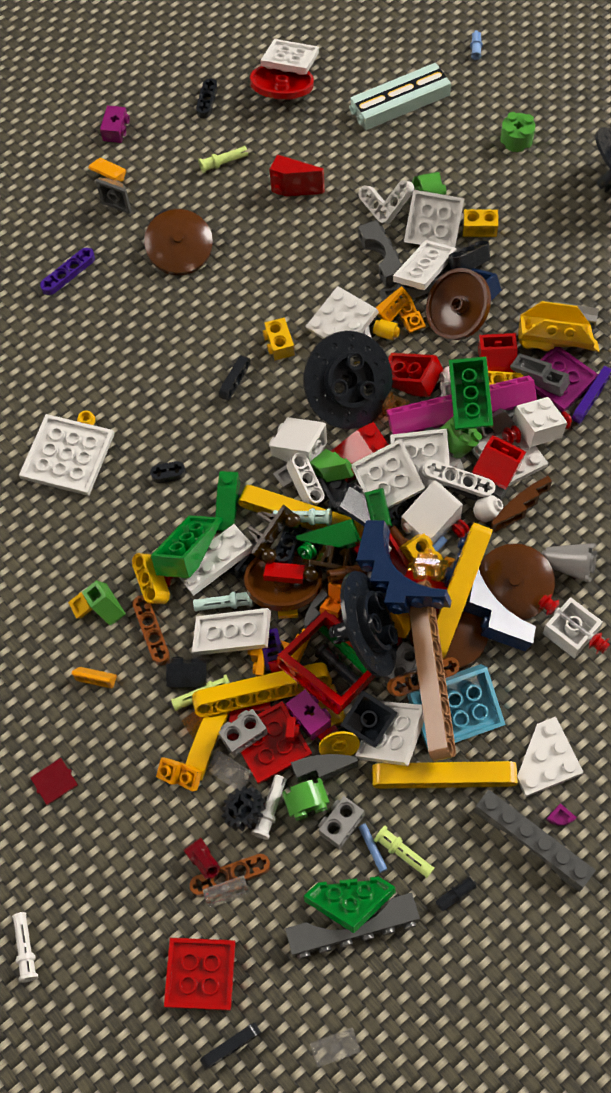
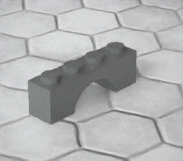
M377 220L358 226V238L364 249L377 251L384 257L383 261L379 263V277L384 286L389 287L397 284V282H393V275L404 263L400 262L398 252L393 250L390 238L386 237L383 226H380Z

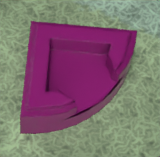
M560 803L547 817L546 821L553 825L565 826L574 822L577 817Z

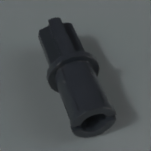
M468 876L455 887L451 886V890L435 901L436 905L441 911H445L457 901L461 902L462 898L476 889L477 886L471 877Z

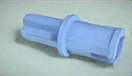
M478 30L472 33V42L470 43L472 49L471 58L473 60L481 58V48L483 47L481 32H478Z

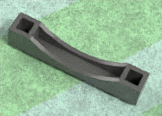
M488 790L476 805L474 812L529 848L547 863L562 880L579 893L596 871L492 791Z
M408 893L391 898L377 916L364 923L355 933L347 929L328 930L307 922L285 928L293 958L297 957L298 960L310 957L312 952L319 951V954L331 951L333 946L340 945V948L352 945L354 940L361 939L364 942L374 939L375 934L382 933L385 936L395 933V929L403 927L404 930L414 928L416 923L419 922L420 917L413 894Z

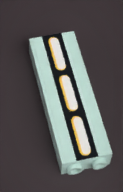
M433 63L351 97L349 109L356 116L359 125H362L366 131L450 96L451 82L439 66Z

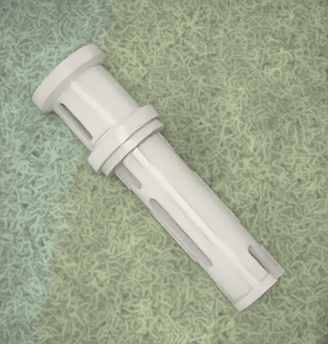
M274 775L264 805L266 809L261 811L264 816L258 817L259 823L256 824L255 829L251 832L255 837L269 840L270 838L269 831L272 823L276 821L274 815L287 781L283 776Z
M20 912L12 917L18 949V956L16 957V964H19L20 971L18 980L20 983L36 980L39 977L35 972L34 966L36 957L34 953H31L26 913Z

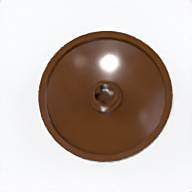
M172 209L157 215L148 225L144 236L145 250L149 260L156 268L170 275H187L199 270L207 262L212 252V234L208 224L196 213L184 209Z
M466 268L453 269L443 274L432 286L426 302V316L432 330L439 336L449 340H463L475 334L484 324L491 306V294L487 282L480 274Z
M523 544L502 545L489 552L479 566L480 574L494 597L508 611L523 621L536 617L544 610H539L540 605L538 604L544 595L549 596L552 594L553 596L555 577L552 567L544 555L530 546Z
M296 550L291 564L305 565L306 569L308 564L303 563V559ZM257 557L250 562L244 575L245 589L251 600L263 608L274 611H291L302 608L312 602L322 588V571L320 566L315 565V568L319 572L318 579L314 582H309L303 578L302 584L265 581L263 575L266 563Z
M464 611L461 614L445 656L457 659L460 666L459 670L475 663L483 654L488 638L481 636L482 628L480 623L482 618ZM411 628L409 631V641L411 646L414 647ZM449 663V665L444 667V669L450 670L452 664Z

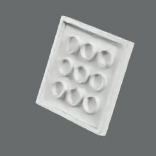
M46 414L19 477L23 480L89 496L114 437V431Z

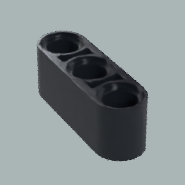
M477 241L449 254L450 270L457 268L471 270L491 259L489 241Z

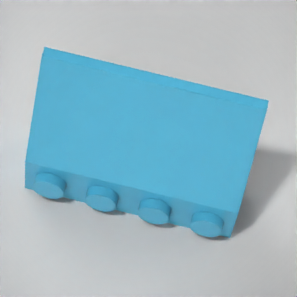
M480 664L446 678L455 743L506 725L486 666ZM420 689L407 694L410 704L422 705ZM423 723L421 734L428 749L425 724Z

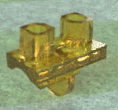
M426 548L423 554L418 553L417 558H414L413 562L408 564V570H413L414 579H425L427 571L431 572V580L441 581L444 578L445 569L449 566L448 560H437L438 555H434L430 548Z

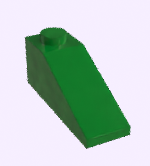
M219 472L215 517H221L222 521L217 532H224L235 524L240 489L238 472Z
M353 519L296 536L297 540L335 547L345 546V549L357 546L356 542L361 541L355 520Z

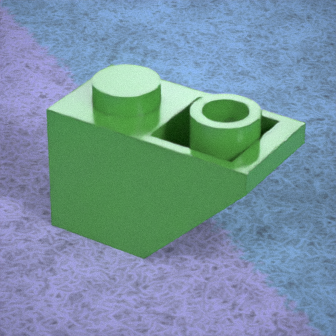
M325 449L310 461L316 476L322 478L325 482L354 476L349 460L341 458L336 452H331L328 449Z
M96 580L82 591L91 608L110 626L126 615L106 583Z

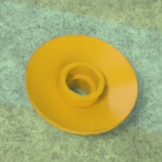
M335 732L321 740L319 752L321 755L339 754L352 756L359 749L360 741L351 732Z

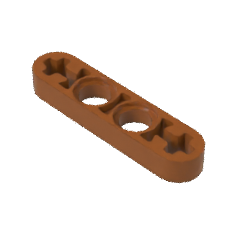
M143 595L137 596L133 600V608L151 657L155 664L165 665L170 660V653L152 605L145 601ZM140 602L144 603L147 612H142ZM150 617L154 620L150 626L143 624L145 618ZM158 634L160 638L157 642L152 643L149 641L151 635ZM158 647H160L162 654H164L162 659L158 657L156 650Z
M445 657L443 659L444 667L448 666L449 663L452 664L450 670L444 669L445 678L455 675L459 671L460 666L457 659L453 657ZM417 668L390 679L387 684L388 692L393 696L400 697L419 690V682L416 686L411 683V677L414 674L418 676ZM397 684H406V686L399 687L398 690L394 689Z
M256 854L222 866L218 873H223L226 876V881L218 885L214 882V878H210L213 888H210L209 884L202 887V891L194 889V887L197 886L198 881L204 884L208 880L202 874L197 875L190 881V890L195 896L202 897L262 876L270 870V861L266 855ZM259 859L262 862H266L264 869L260 870L259 867L252 868L254 873L250 874L247 863L251 862V866H255L258 864L257 860ZM244 866L246 874L243 877L235 876L234 871L236 867Z

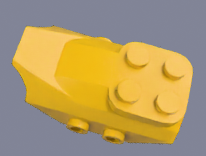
M541 301L520 315L518 338L519 343L524 348H539L543 351H549L554 346L579 347L600 352L598 342L593 337L591 324L578 306Z

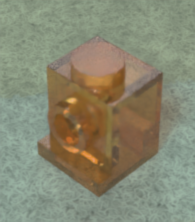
M389 392L382 406V415L388 417L386 410L409 405L410 401L393 395V392Z

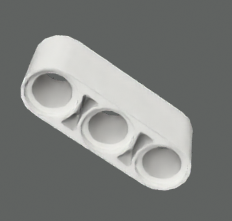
M296 453L287 462V470L302 502L317 506L324 499V492L306 455ZM294 461H297L300 464V467L297 466ZM302 478L307 479L308 484L305 483ZM310 494L315 496L316 501L311 498Z

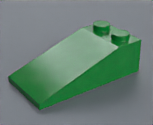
M475 357L449 360L455 430L493 427L487 358Z
M189 515L152 553L151 559L156 575L181 577L183 579L190 578L199 568L222 521L221 517Z

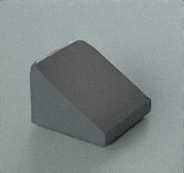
M500 408L492 414L493 427L491 429L496 435L504 431V428H510L514 425L506 410Z

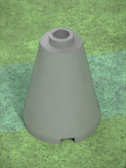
M596 544L547 547L546 551H542V555L548 560L552 569L585 582L592 581L589 575L590 572L594 573L597 551H593V548L597 547Z

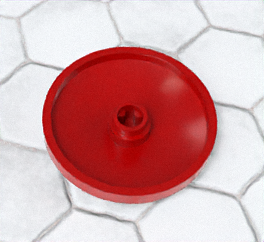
M260 66L252 71L250 85L255 92L265 97L296 99L312 91L314 77L309 71L307 74L299 75L296 72H283L279 69H267Z

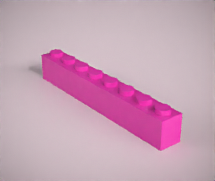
M529 375L489 385L492 414L500 408L506 411L512 410L517 405L537 400L534 379ZM451 394L386 410L392 434L412 431L420 432L429 427L438 428L454 416Z

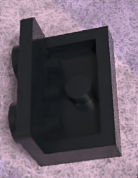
M172 657L166 663V687L206 686L208 660H203V657H191V660H183V657Z

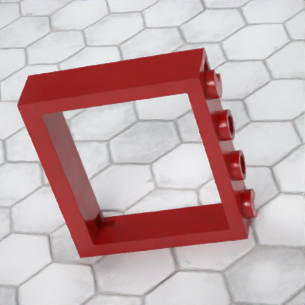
M325 610L278 654L276 665L335 714L339 715L376 676L367 670L340 696L291 657L323 625L329 629L332 625L340 623L335 615ZM347 641L346 643L352 647L350 641Z

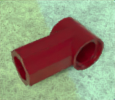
M201 837L183 849L192 864L197 866L205 879H212L218 875L220 866Z

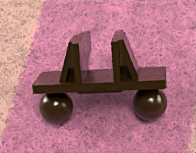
M282 505L277 514L263 511L258 512L260 517L270 523L263 534L251 526L248 527V531L257 542L251 554L267 564L273 563L277 558L276 552L270 547L284 526L297 528L301 523L300 516L293 513L285 505Z
M320 546L316 560L303 559V563L308 564L303 574L305 580L314 582L318 579L319 572L315 565L327 570L339 569L344 565L352 566L350 549L339 548L335 550L334 560H337L335 565L331 564L334 546Z

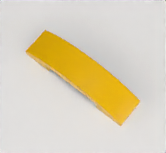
M230 711L204 717L186 761L187 765L203 771L200 781L203 780L210 763L209 759L219 737L218 732L226 723Z

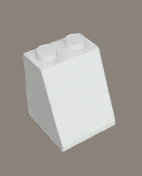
M287 417L284 423L279 425L277 435L270 440L271 455L288 462L296 453H303L310 462L323 451L327 444L326 423Z
M434 480L401 516V527L407 534L410 533L413 537L425 533L432 540L433 546L441 536H444L452 529L451 525L457 524L456 521L461 519L463 504L439 482Z

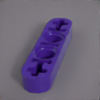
M87 247L81 249L44 278L40 283L42 292L45 295L55 294L95 261L93 250ZM78 264L77 268H70L71 265ZM60 274L66 275L63 279L57 278Z
M607 366L602 368L576 408L572 421L581 424L611 377V368Z

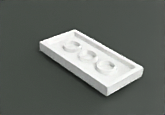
M425 240L393 275V282L425 290L449 263V254L455 252L456 248Z
M233 524L212 540L199 568L193 575L186 579L179 578L194 596L250 554L254 546L237 526Z
M268 608L196 616L192 653L194 655L268 648L271 611Z

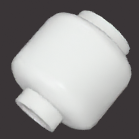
M494 495L486 496L476 501L473 512L478 520L489 522L494 520L503 509V504Z

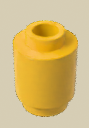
M383 319L375 321L373 334L389 340L398 338L400 333L398 323Z

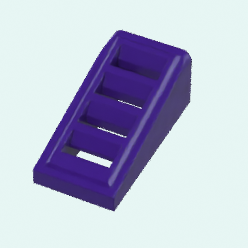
M277 628L269 630V637L275 636V639L268 641V645L277 643V647L270 649L262 648L266 671H270L268 662L278 657V655L268 657L267 653L282 652Z

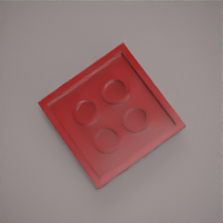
M283 701L257 714L267 728L268 734L240 752L258 785L290 768L291 762L312 756V752L300 731L299 737H295L294 743L286 742L287 718L291 717ZM248 722L245 725L247 729H253L256 726L254 722ZM236 733L230 734L234 741L239 737Z
M170 938L164 1008L231 1011L236 941Z

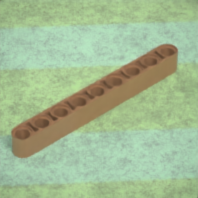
M427 580L417 583L432 588ZM411 606L409 614L428 752L433 761L454 757L456 755V747L436 609L434 607L415 608Z

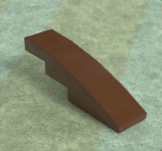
M550 477L542 478L515 496L492 521L490 528L493 529L492 533L525 518L527 509L538 504L539 496L550 490L552 484Z

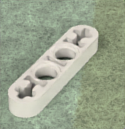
M428 461L422 469L423 475L430 480H436L439 483L480 497L490 496L495 491V484L492 480L438 461ZM434 466V470L438 472L431 474L427 468ZM443 469L440 477H438V475L440 474L439 471ZM447 471L453 472L454 480H447L445 473ZM465 477H469L472 480L473 484L471 487L464 485L463 479ZM487 484V488L490 490L484 492V488L480 486Z

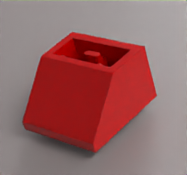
M516 333L479 335L478 355L479 357L487 358L488 371L516 373L510 367L517 357Z
M492 435L485 445L472 473L490 479L495 485L506 490L520 468L526 451Z

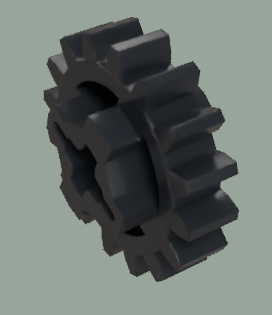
M243 786L242 791L236 788L235 794L230 793V799L224 800L226 806L221 808L224 812L221 815L225 820L224 822L234 831H237L239 828L242 832L246 826L251 829L253 822L258 824L257 818L263 817L264 815L261 811L266 809L263 805L265 799L262 797V794L252 786L249 789Z

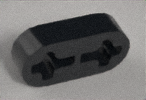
M174 461L153 466L150 470V475L155 483H166L184 478L186 470L182 462ZM176 468H179V473H175ZM161 471V476L157 477V472Z

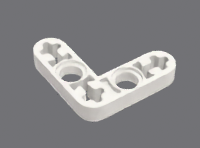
M400 181L386 201L371 186H362L358 195L379 222L388 224L392 222L410 198L414 185L410 181ZM395 198H397V199H398V203H397V205L394 207V206H393V200H394ZM378 200L379 204L378 207L375 209L374 202Z

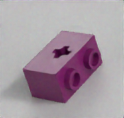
M107 105L100 128L103 141L122 143L123 136H126V126L130 122V116L127 114L126 107Z
M305 689L287 702L286 707L291 716L296 717V722L300 724V727L308 737L314 740L331 727L330 719L332 717L325 708H320L318 699L311 693L309 694ZM308 711H309L310 713H313V712H314V715H313V716H311L310 714L307 715V712H308Z

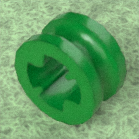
M304 542L297 549L302 559L311 560L312 557L317 555L315 547L309 542Z

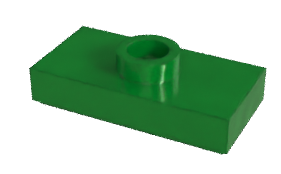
M380 488L364 492L370 520H382L386 522L388 527L392 526L384 489Z

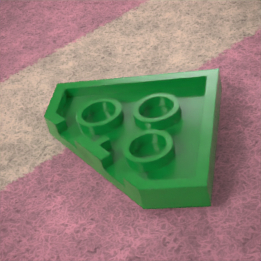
M379 876L370 877L368 881L357 882V879L340 880L338 884L328 885L327 882H318L304 895V902L347 930L355 933L396 893L395 886Z

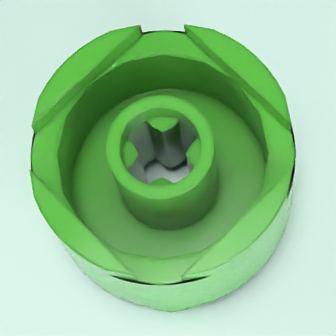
M508 113L502 123L500 138L501 143L505 145L507 150L522 152L525 148L532 146L535 133L534 117L530 114Z
M439 172L418 175L412 180L415 190L446 195V186L442 185Z
M454 416L439 428L447 429L449 452L453 454L452 457L457 459L464 457L482 439V435L476 428L455 430Z
M321 778L317 779L318 783H313V780H309L290 787L291 792L288 794L286 791L282 792L290 818L295 817L296 821L307 818V813L315 811L318 814L328 810L327 805L330 804Z

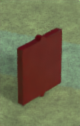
M59 758L30 777L37 788V794L41 795L47 806L79 786L71 774L72 770L67 768L62 758Z

